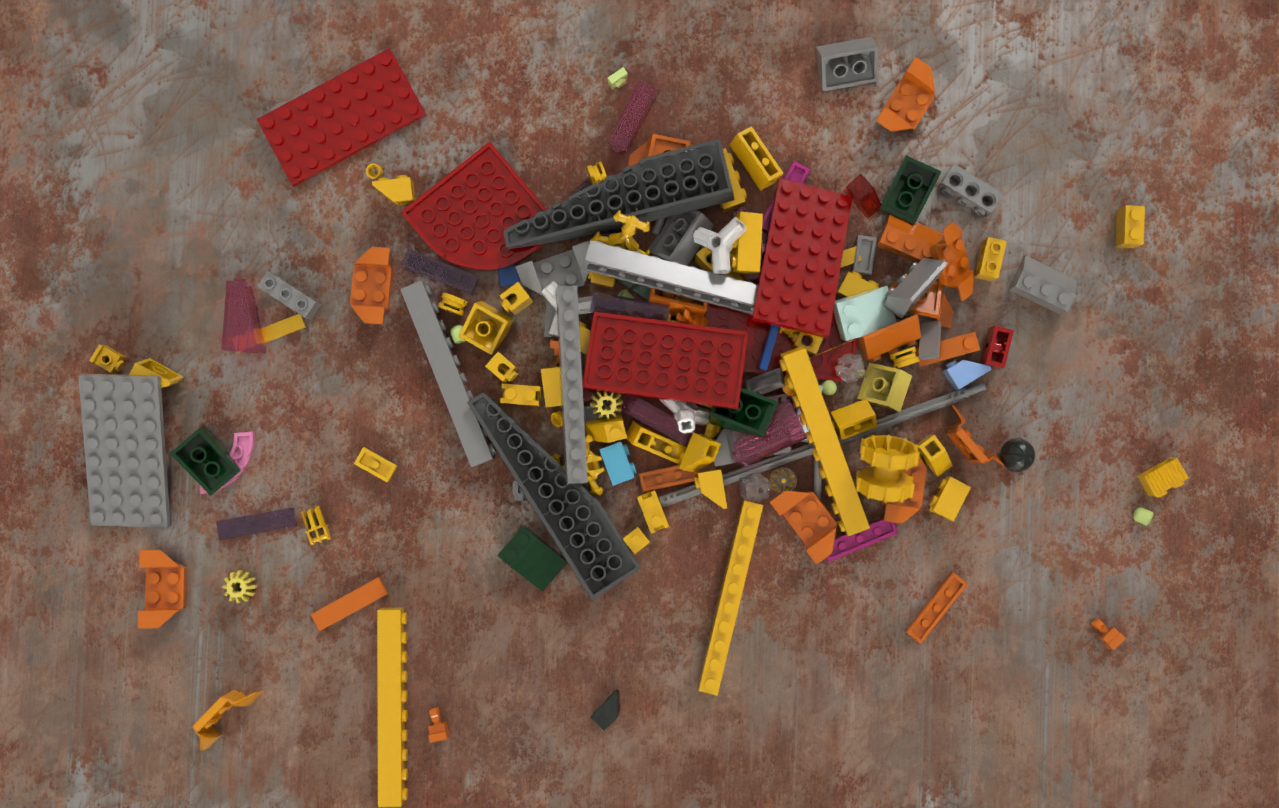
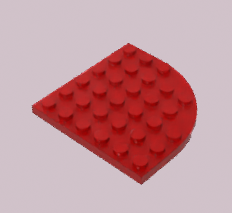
M490 141L401 211L404 218L435 253L448 262L467 269L497 270L506 268L526 259L544 245L539 244L513 249L506 248L503 230L525 219L528 220L536 216V213L544 212L547 209Z

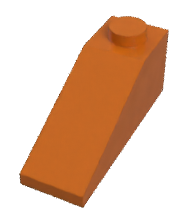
M976 332L940 341V358L920 360L918 362L919 367L979 351L980 346ZM919 347L916 348V352H915L916 356H918V357H919Z

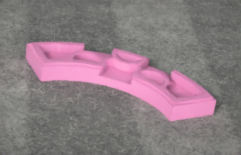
M255 431L234 433V442L229 455L241 471L220 489L236 480L247 467L254 450ZM200 486V494H206L207 492Z

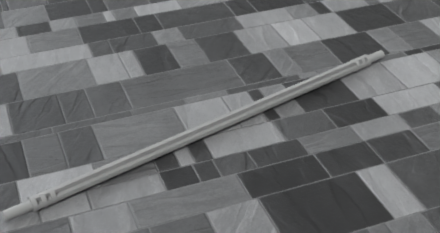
M982 383L968 389L962 388L906 408L900 412L876 419V428L844 440L840 439L838 433L836 435L839 443L842 444L968 399L971 395L985 391L986 387ZM808 443L792 449L791 452L778 454L722 474L723 485L731 484L812 455V450H814L813 444ZM694 484L660 496L659 502L662 508L702 493L700 489H696Z

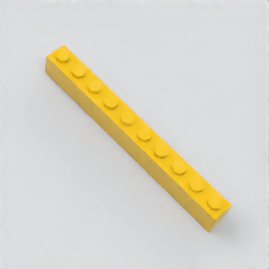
M800 346L780 354L781 360H779L781 369L786 371L788 375L786 383L789 389H793L795 396L792 399L795 407L800 408L801 414L799 419L803 426L806 425L808 430L805 435L809 444H813L814 450H812L815 461L820 463L821 468H818L821 478L826 480L827 485L824 487L828 497L831 496L834 503L831 504L834 514L839 516L840 520L837 523L840 531H844L849 537L870 529L806 348Z
M742 500L697 686L700 692L718 696L763 509L762 504Z
M404 607L380 608L377 610L378 807H402L405 800L408 799V788H405V781L408 779V769L405 768V761L408 759V749H405V741L408 740V730L405 729V722L408 720V710H405V702L408 700V691L405 690V683L408 680V672L405 671L408 653L405 651V644H407L408 635L404 631V624H407L408 616L407 612H404Z

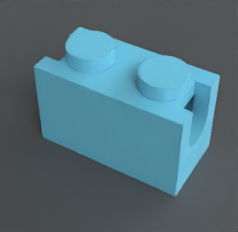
M618 442L600 449L613 486L635 478L634 473H637L634 463H629L627 456L630 453L626 444L622 445V442Z

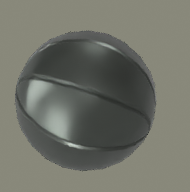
M1010 439L1001 448L1000 460L1008 470L1014 472L1025 471L1034 463L1035 450L1024 439Z

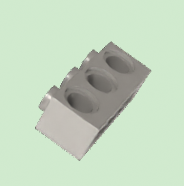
M956 164L949 168L938 186L946 196H953L958 199L959 204L969 206L974 209L977 215L985 217L993 212L1003 195L1002 192ZM950 178H953V179L956 180V182H957V185H956V186H953V185L950 184V182H949V179H950ZM966 188L972 190L973 196H969L966 193ZM982 198H986L989 201V206L983 204Z
M269 271L266 272L257 286L311 321L322 305Z

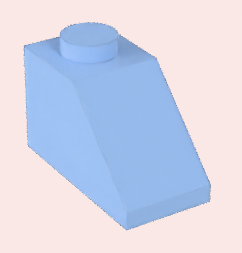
M955 359L946 364L947 368L942 372L953 390H959L992 369L987 365L967 360L957 362Z

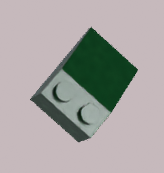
M905 155L880 209L915 225L942 171Z
M741 388L738 410L713 406L709 414V421L728 430L764 438L779 402Z
M205 425L197 429L170 452L172 457L210 496L241 471L220 441Z
M526 525L520 528L497 555L541 591L545 590L567 564L561 555Z

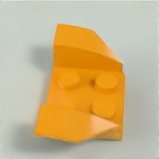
M232 690L220 697L192 726L200 737V750L209 749L222 736L212 725H215L223 717L222 714L226 710H230L233 706H249L264 691L254 692L245 696L242 692Z

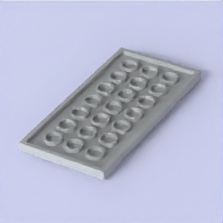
M78 375L91 525L168 528L171 524L161 376Z

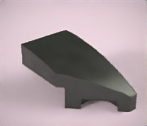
M618 689L591 715V718L603 730H606L619 716L618 713L621 708L619 705L620 692Z

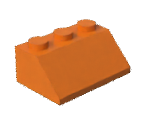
M889 213L877 240L876 247L913 263H919L923 258L933 259L930 248L942 240L943 233L917 222L914 225Z
M650 288L646 310L671 314V316L677 317L678 312L684 315V310L686 309L690 312L691 316L696 314L701 318L704 317L707 311L708 303Z
M916 314L859 338L857 345L864 361L870 359L872 363L881 359V354L888 352L891 355L900 351L898 348L905 345L908 348L917 344L916 340L921 338L919 318Z

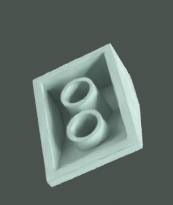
M888 286L835 301L833 311L842 340L848 341L862 337L897 323L894 312L883 305L887 299L885 295L889 291Z

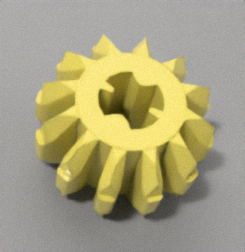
M597 390L598 395L592 394L591 398L594 401L590 402V406L595 407L593 409L594 414L599 412V418H602L605 414L606 419L609 420V414L616 417V411H622V408L619 406L623 404V400L619 399L621 394ZM607 400L608 402L610 400V405L606 406L605 404L603 406V401Z
M238 570L237 573L231 572L230 577H225L224 579L227 584L222 585L223 589H227L224 596L230 595L229 601L231 602L236 600V603H241L242 600L245 602L249 601V596L255 595L252 589L257 588V585L252 584V582L256 578L249 579L250 572L243 573V570Z

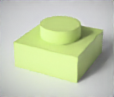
M624 67L608 77V84L611 89L615 87L620 88L627 82L628 73Z

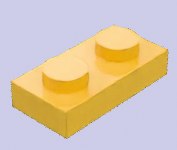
M366 447L362 448L354 462L358 467L387 483L398 465Z

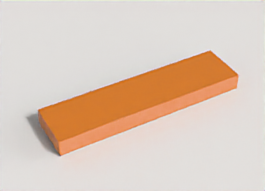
M713 462L696 472L679 469L680 465L639 473L642 492L693 482L694 477H697V473L716 470L715 464Z
M951 571L904 632L919 644H922L968 583Z
M378 577L310 615L320 632L389 593L381 578Z

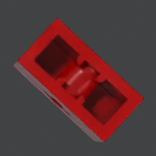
M999 326L988 328L980 364L994 369L1005 368L1014 330Z

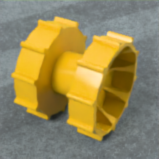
M871 435V437L861 439L860 460L866 461L873 467L867 466V468L861 471L857 470L856 491L867 496L868 499L872 498L884 501V503L903 502L909 497L913 498L915 486L913 476H909L902 472V470L918 466L919 445L913 444L906 438L902 439L890 435Z

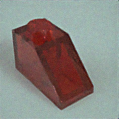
M862 174L857 176L843 190L846 195L851 196L852 202L867 219L876 213L882 205L874 187Z

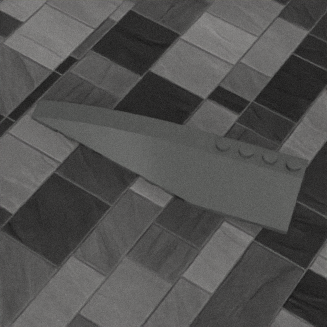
M716 139L639 160V163L634 166H628L622 172L606 177L605 181L598 184L595 183L569 196L567 200L552 205V208L544 212L540 211L535 214L536 216L528 220L525 219L503 230L506 248L527 247L596 234L598 231L603 233L621 229L625 223L615 222L613 218L618 211H621L620 214L626 216L634 215L639 221L646 223L647 221L650 222L733 201L734 194L721 140Z
M484 392L467 402L590 600H594L641 569L599 501L579 483L567 484L565 470Z

